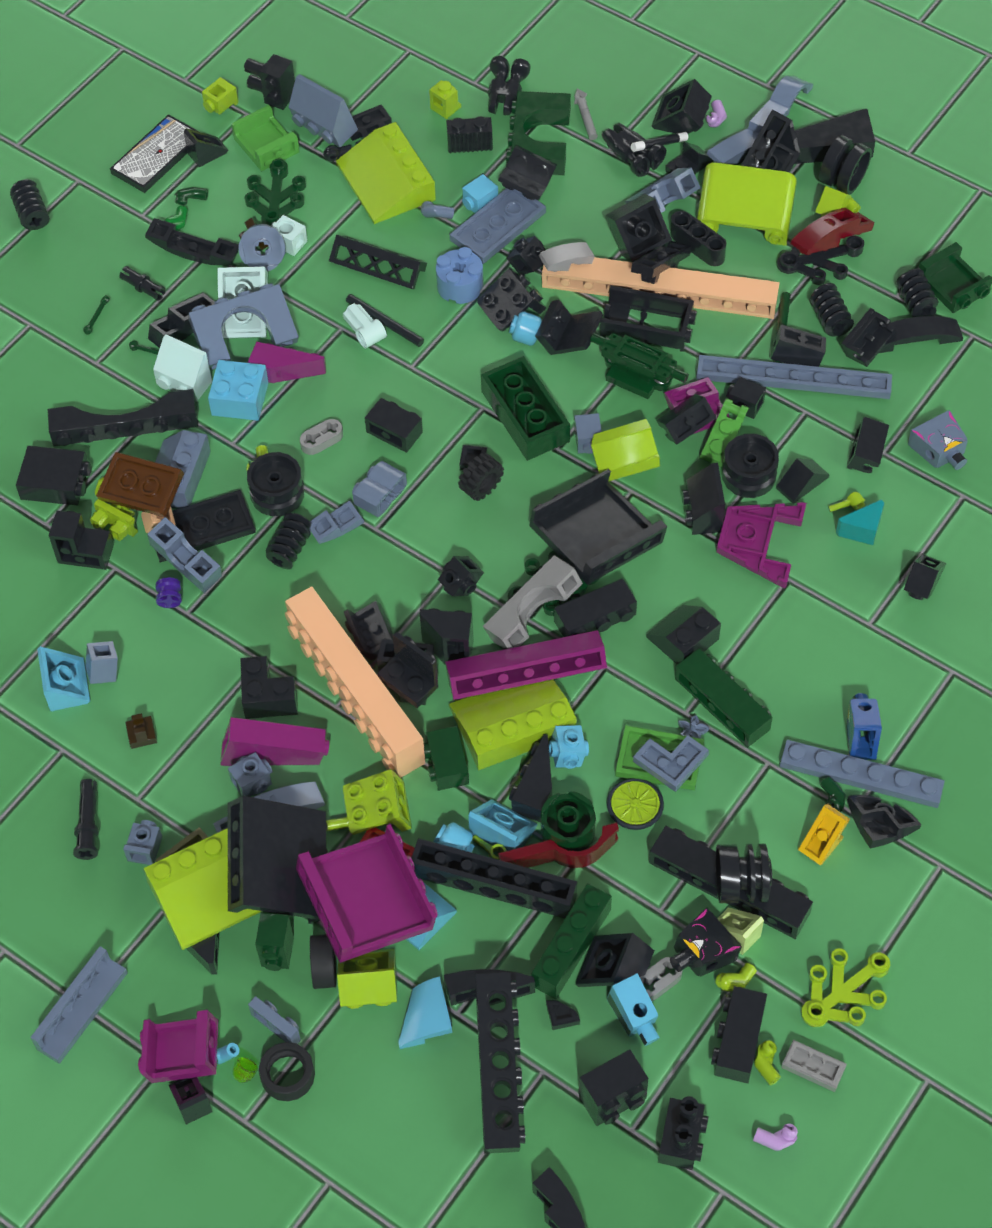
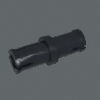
M125 266L122 269L129 276L120 272L119 278L134 286L136 291L144 292L156 301L163 298L155 291L164 295L165 288L151 281L148 275H141L129 266Z

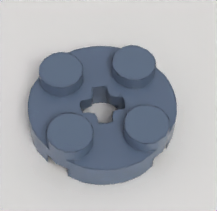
M267 224L251 226L243 233L239 242V255L242 261L249 267H265L267 271H270L278 266L285 255L286 245L283 236L276 227ZM259 242H264V245H268L269 249H266L265 254H261L260 250H256Z

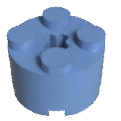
M462 247L458 250H452L437 258L436 279L437 290L440 296L447 301L451 299L455 300L458 304H464L475 300L480 295V291L483 288V264L481 259L470 248Z

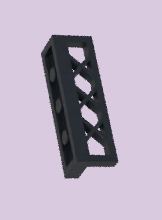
M337 234L329 258V262L410 289H415L419 272H425L427 262ZM339 247H346L351 257L344 261L337 259ZM362 254H367L372 263L365 268L361 267L357 260V257ZM383 261H388L393 270L386 275L382 274L378 267V264ZM406 267L413 269L410 283L403 281L399 274V271Z

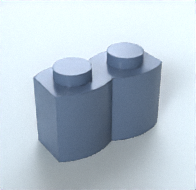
M380 461L376 466L373 465L367 473V478L356 483L352 490L354 504L374 516L380 517L388 509L392 501L405 489L407 485L406 473L383 461Z

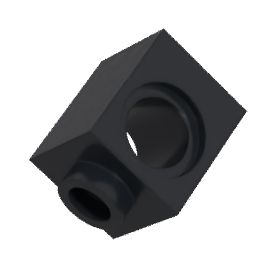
M739 377L735 385L731 384L728 388L726 397L732 400L735 405L749 407L746 416L754 419L764 403L766 387Z

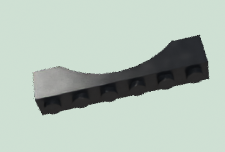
M193 389L169 392L146 408L121 415L93 414L73 406L47 409L49 434L53 447L198 427Z

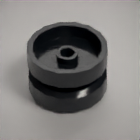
M843 135L837 137L822 162L819 172L820 182L828 186L837 184L839 191L848 195L852 194L866 174L872 157L871 148L861 143L854 146L853 140Z
M743 434L731 440L724 451L722 480L726 488L735 495L744 498H756L769 492L775 484L779 463V452L775 444L767 437L758 434Z
M271 452L259 456L250 464L247 470V483L250 489L251 501L258 511L269 516H284L287 513L293 512L301 505L304 499V485L301 468L297 460L285 453Z

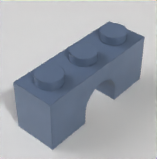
M692 167L677 168L625 202L627 204L641 195L647 194L656 199L662 213L666 210L664 205L674 200L684 199L701 187Z
M166 517L147 534L150 545L203 593H206L222 577L220 565L203 550L200 552L195 550L185 539L184 533Z

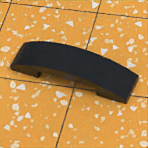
M156 218L153 219L145 234L146 239L160 248L179 257L203 264L232 265L239 251V244L220 238L214 243L176 231L175 224Z
M921 316L897 320L888 323L895 328L896 332L879 353L893 351L894 345L938 339L939 345L963 341V336L958 321L953 318Z

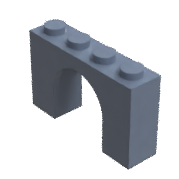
M266 284L260 287L259 291L253 293L244 291L239 293L237 298L230 300L222 298L215 301V305L208 307L200 305L194 307L192 312H189L188 319L199 349L207 354L210 371L216 369L218 360H231L221 329L224 322L236 313L247 312L258 316L265 323L271 341L275 346L286 347L298 342V334L280 284L275 286L273 284Z

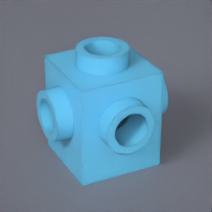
M581 725L555 726L551 741L549 742V756L554 758L555 768L565 767L572 769L581 767L584 757L588 756L589 744L587 740H584Z

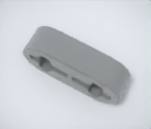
M328 419L305 431L300 436L302 451L305 454L314 455L339 442L343 437L342 424L338 420Z
M671 957L661 959L649 968L644 976L640 977L642 983L651 985L656 981L653 985V992L648 989L646 990L651 1001L659 998L681 980L683 970L681 972L675 970L674 976L668 973L661 977L665 973V967L673 968L670 963Z

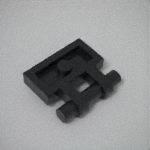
M381 104L356 114L352 118L358 130L350 138L352 141L359 138L363 140L375 129L391 124L392 119Z

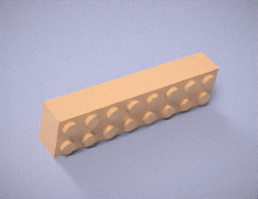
M310 587L286 600L287 612L284 614L289 623L287 629L294 640L298 638L301 643L302 652L307 658L311 657L315 662L313 665L319 676L326 677L331 693L334 696L338 694L344 711L348 715L350 713L355 718L354 723L361 734L366 733L372 750L375 753L379 752L383 757L382 762L386 770L392 769L402 778L424 765L425 754L422 736L314 588Z

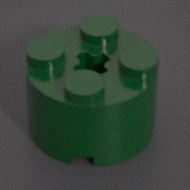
M568 791V794L557 793L552 795L542 807V839L544 841L552 840L558 846L568 851H582L589 847L595 836L596 815L591 801L578 792Z

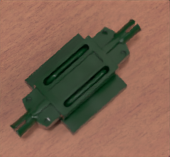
M593 333L590 338V342L602 346L601 356L605 357L606 366L610 369L606 374V381L646 399L650 398L654 390L666 391L671 385L673 378L686 383L689 377L688 373L676 369L677 361L667 357L668 353L627 335L621 337L613 333L605 338Z

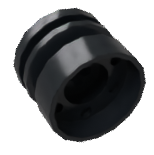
M765 843L757 844L756 856H754L752 844H746L744 857L739 856L736 844L717 845L716 886L719 903H738L741 890H745L749 903H754L755 890L758 891L760 902H768L772 886V864Z

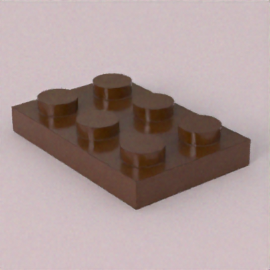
M115 452L96 496L99 500L165 518L184 472L175 467Z

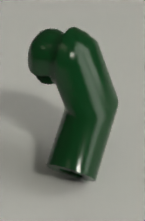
M189 187L177 190L175 193V203L186 205L187 198L207 200L208 189Z
M827 777L820 784L829 795L826 804L842 812L846 794L831 777Z

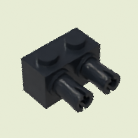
M275 54L265 64L248 58L244 64V71L250 73L247 79V88L263 93L265 104L284 110L290 102L295 83L293 62Z
M691 1096L684 1097L682 1100L670 1098L658 1163L693 1170L694 1161H701L704 1144L698 1143L699 1134H706L709 1116L703 1115L705 1105L699 1104L695 1098Z

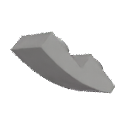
M586 242L555 246L540 252L539 255L546 269L553 272L569 271L571 263L577 265L592 264L595 257Z

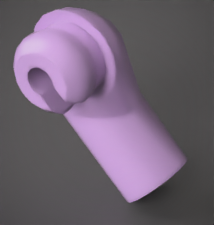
M715 100L711 104L714 111L711 112L712 116L707 115L706 117L708 125L712 128L719 127L727 118L722 101Z

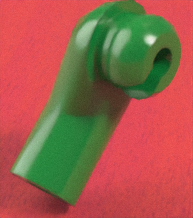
M178 206L176 214L166 218L164 221L175 224L176 231L181 230L186 224L188 209L185 206Z

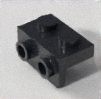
M374 601L356 613L349 609L344 611L346 617L345 626L353 635L355 640L353 643L357 649L370 660L377 658L381 639H393V633L381 604Z

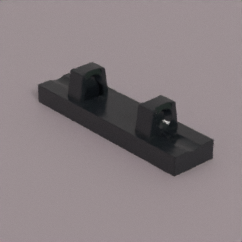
M669 241L634 261L631 272L641 274V281L655 284L658 282L660 273L668 268H677L680 261L690 256L692 247Z

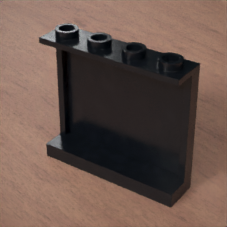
M609 469L600 474L593 475L589 480L581 484L574 485L572 489L563 494H557L553 499L544 504H538L532 510L529 524L564 562L575 569L578 576L587 585L663 543L667 530V525L661 520L652 525L608 482L611 473Z
M241 796L228 802L229 912L238 913L245 909L308 918V924L320 921L296 870L299 854L309 851L311 858H315L328 853L326 848V811L248 796Z

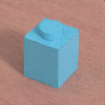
M482 174L462 188L463 205L466 209L477 213L498 195V186Z

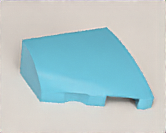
M440 976L429 979L413 988L398 1042L400 1049L425 1044V1039L453 1033Z

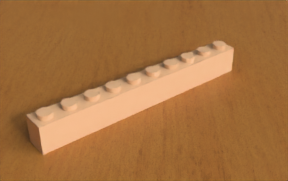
M594 257L592 264L577 265L571 263L569 271H548L545 265L542 270V288L609 297L610 286L693 300L694 308L769 319H774L780 283L673 267L660 273L658 282L651 284L641 281V274L631 272L633 262Z

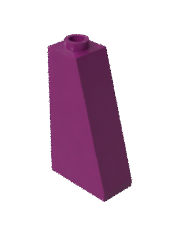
M231 717L222 740L220 765L232 766L241 757L249 756L255 752L261 760L265 758L269 765H320L323 756H327L329 751V740H325L326 729Z

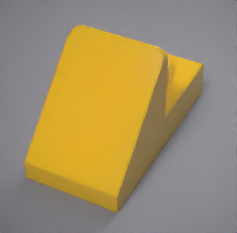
M829 804L824 805L798 850L817 864L822 865L844 838L841 834L850 818Z

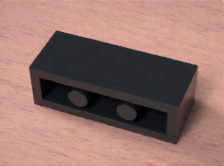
M622 578L555 607L554 622L563 637L597 630L604 632L614 624L632 619L636 615L637 600Z
M734 986L732 996L726 995L723 1012H727L728 1015L726 1022L720 1021L717 1038L722 1039L720 1048L714 1047L711 1061L712 1065H716L715 1076L749 1084L767 999L766 993Z

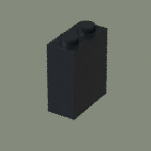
M27 446L15 485L20 500L78 506L80 497L85 494L86 476H90L91 462H88L85 451Z

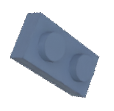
M255 996L248 1004L251 1015L284 1042L298 1044L301 1041L298 1031L299 1026L291 1018L286 1017L284 1019L277 1013V1008L268 1000L263 1002Z

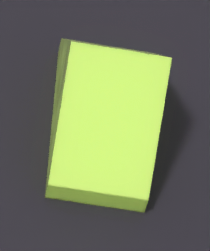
M728 907L717 918L742 946L740 951L742 955L761 937L764 920L759 915Z

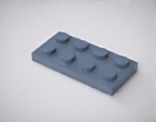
M506 188L449 234L450 241L459 248H470L481 259L482 264H484L546 213V206L536 199H527L522 195V192L516 189L509 190Z

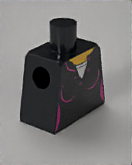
M706 908L678 935L674 945L677 954L670 958V963L677 972H681L689 966L697 976L701 977L735 962L742 946L714 914Z

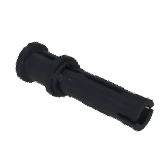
M84 779L80 782L79 822L74 828V835L77 837L76 847L73 849V855L82 860H89L98 856V849L95 847V840L99 833V829L95 825L97 782L94 780L92 785V779Z

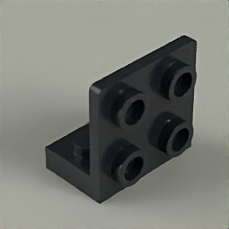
M516 145L498 181L509 190L516 189L522 192V195L527 199L540 200L557 164Z
M553 300L535 337L550 355L586 350L591 344L590 338L596 332L603 314L601 311L571 315L560 300Z
M395 632L393 634L395 656L377 673V676L382 683L418 708L438 688L436 658L429 651H423L417 647L410 637L402 636L400 633Z

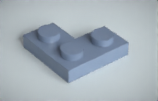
M688 735L672 753L652 739H649L633 756V762L676 792L709 755V750Z

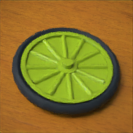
M631 778L619 782L612 788L607 797V809L611 818L618 825L630 830H641L652 826L658 821L664 809L662 794L654 784L646 780Z

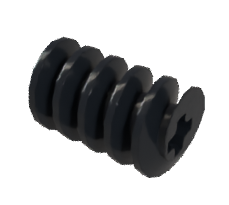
M23 179L13 184L10 189V196L21 225L29 230H38L45 227L49 223L50 218L36 183L29 179Z
M920 268L912 269L898 277L896 285L912 317L934 316L939 302L935 297L934 291L931 290V285L928 283L926 276H924L923 270Z
M827 283L814 290L810 301L825 332L832 337L841 336L849 332L854 325V320L851 319V314L848 312L840 292L837 291V286L834 283Z
M287 513L279 525V529H277L274 537L271 539L270 545L266 548L267 559L280 568L292 569L293 562L298 558L297 554H300L302 551L301 546L306 544L305 538H309L311 535L308 530L311 527L310 521L299 514Z

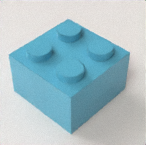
M218 360L208 396L211 415L259 421L269 383L266 365Z

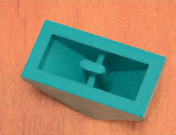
M881 499L839 518L836 534L839 537L873 545L883 512V500Z

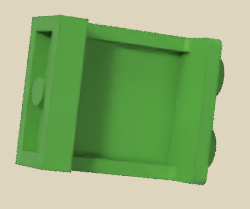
M270 105L258 109L232 123L234 140L261 172L270 168L273 160H285L300 152L297 135L293 131L290 133L285 131L274 118Z

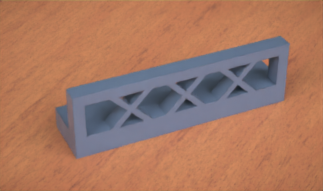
M100 946L30 1037L38 1051L59 1064L128 973L126 968L110 959L106 949Z

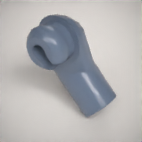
M425 201L421 205V213L427 218L441 217L452 219L454 208L434 205L430 201Z

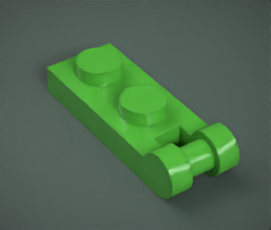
M726 398L700 455L701 459L710 463H718L719 467H723L724 451L728 443L737 436L749 407L744 405L740 407L733 404L732 400ZM728 412L736 415V420L728 418Z

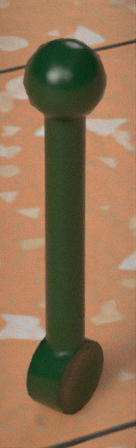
M107 295L101 299V303L91 321L83 328L85 334L89 335L92 333L95 321L110 300Z
M137 341L129 343L132 351L139 349L158 355L159 350L139 345Z

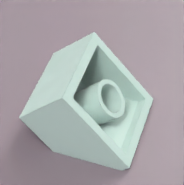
M166 334L163 337L153 368L156 383L162 389H169L173 392L193 389L195 402H197L212 383L207 354Z

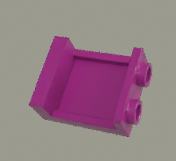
M208 1010L197 1011V1019L155 1024L150 1019L144 1020L143 1030L140 1032V1042L142 1045V1055L138 1060L140 1073L151 1083L216 1075L219 1020Z

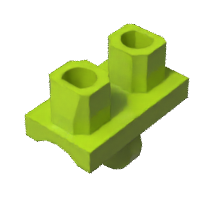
M99 499L95 501L94 507L96 511L90 518L94 528L104 529L107 524L112 525L109 531L111 536L118 541H121L128 534L132 537L136 535L138 530L134 528L135 512L130 510L131 508L113 503L110 505Z

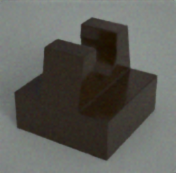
M142 713L131 716L132 720L125 722L131 749L157 743L151 716L143 717Z

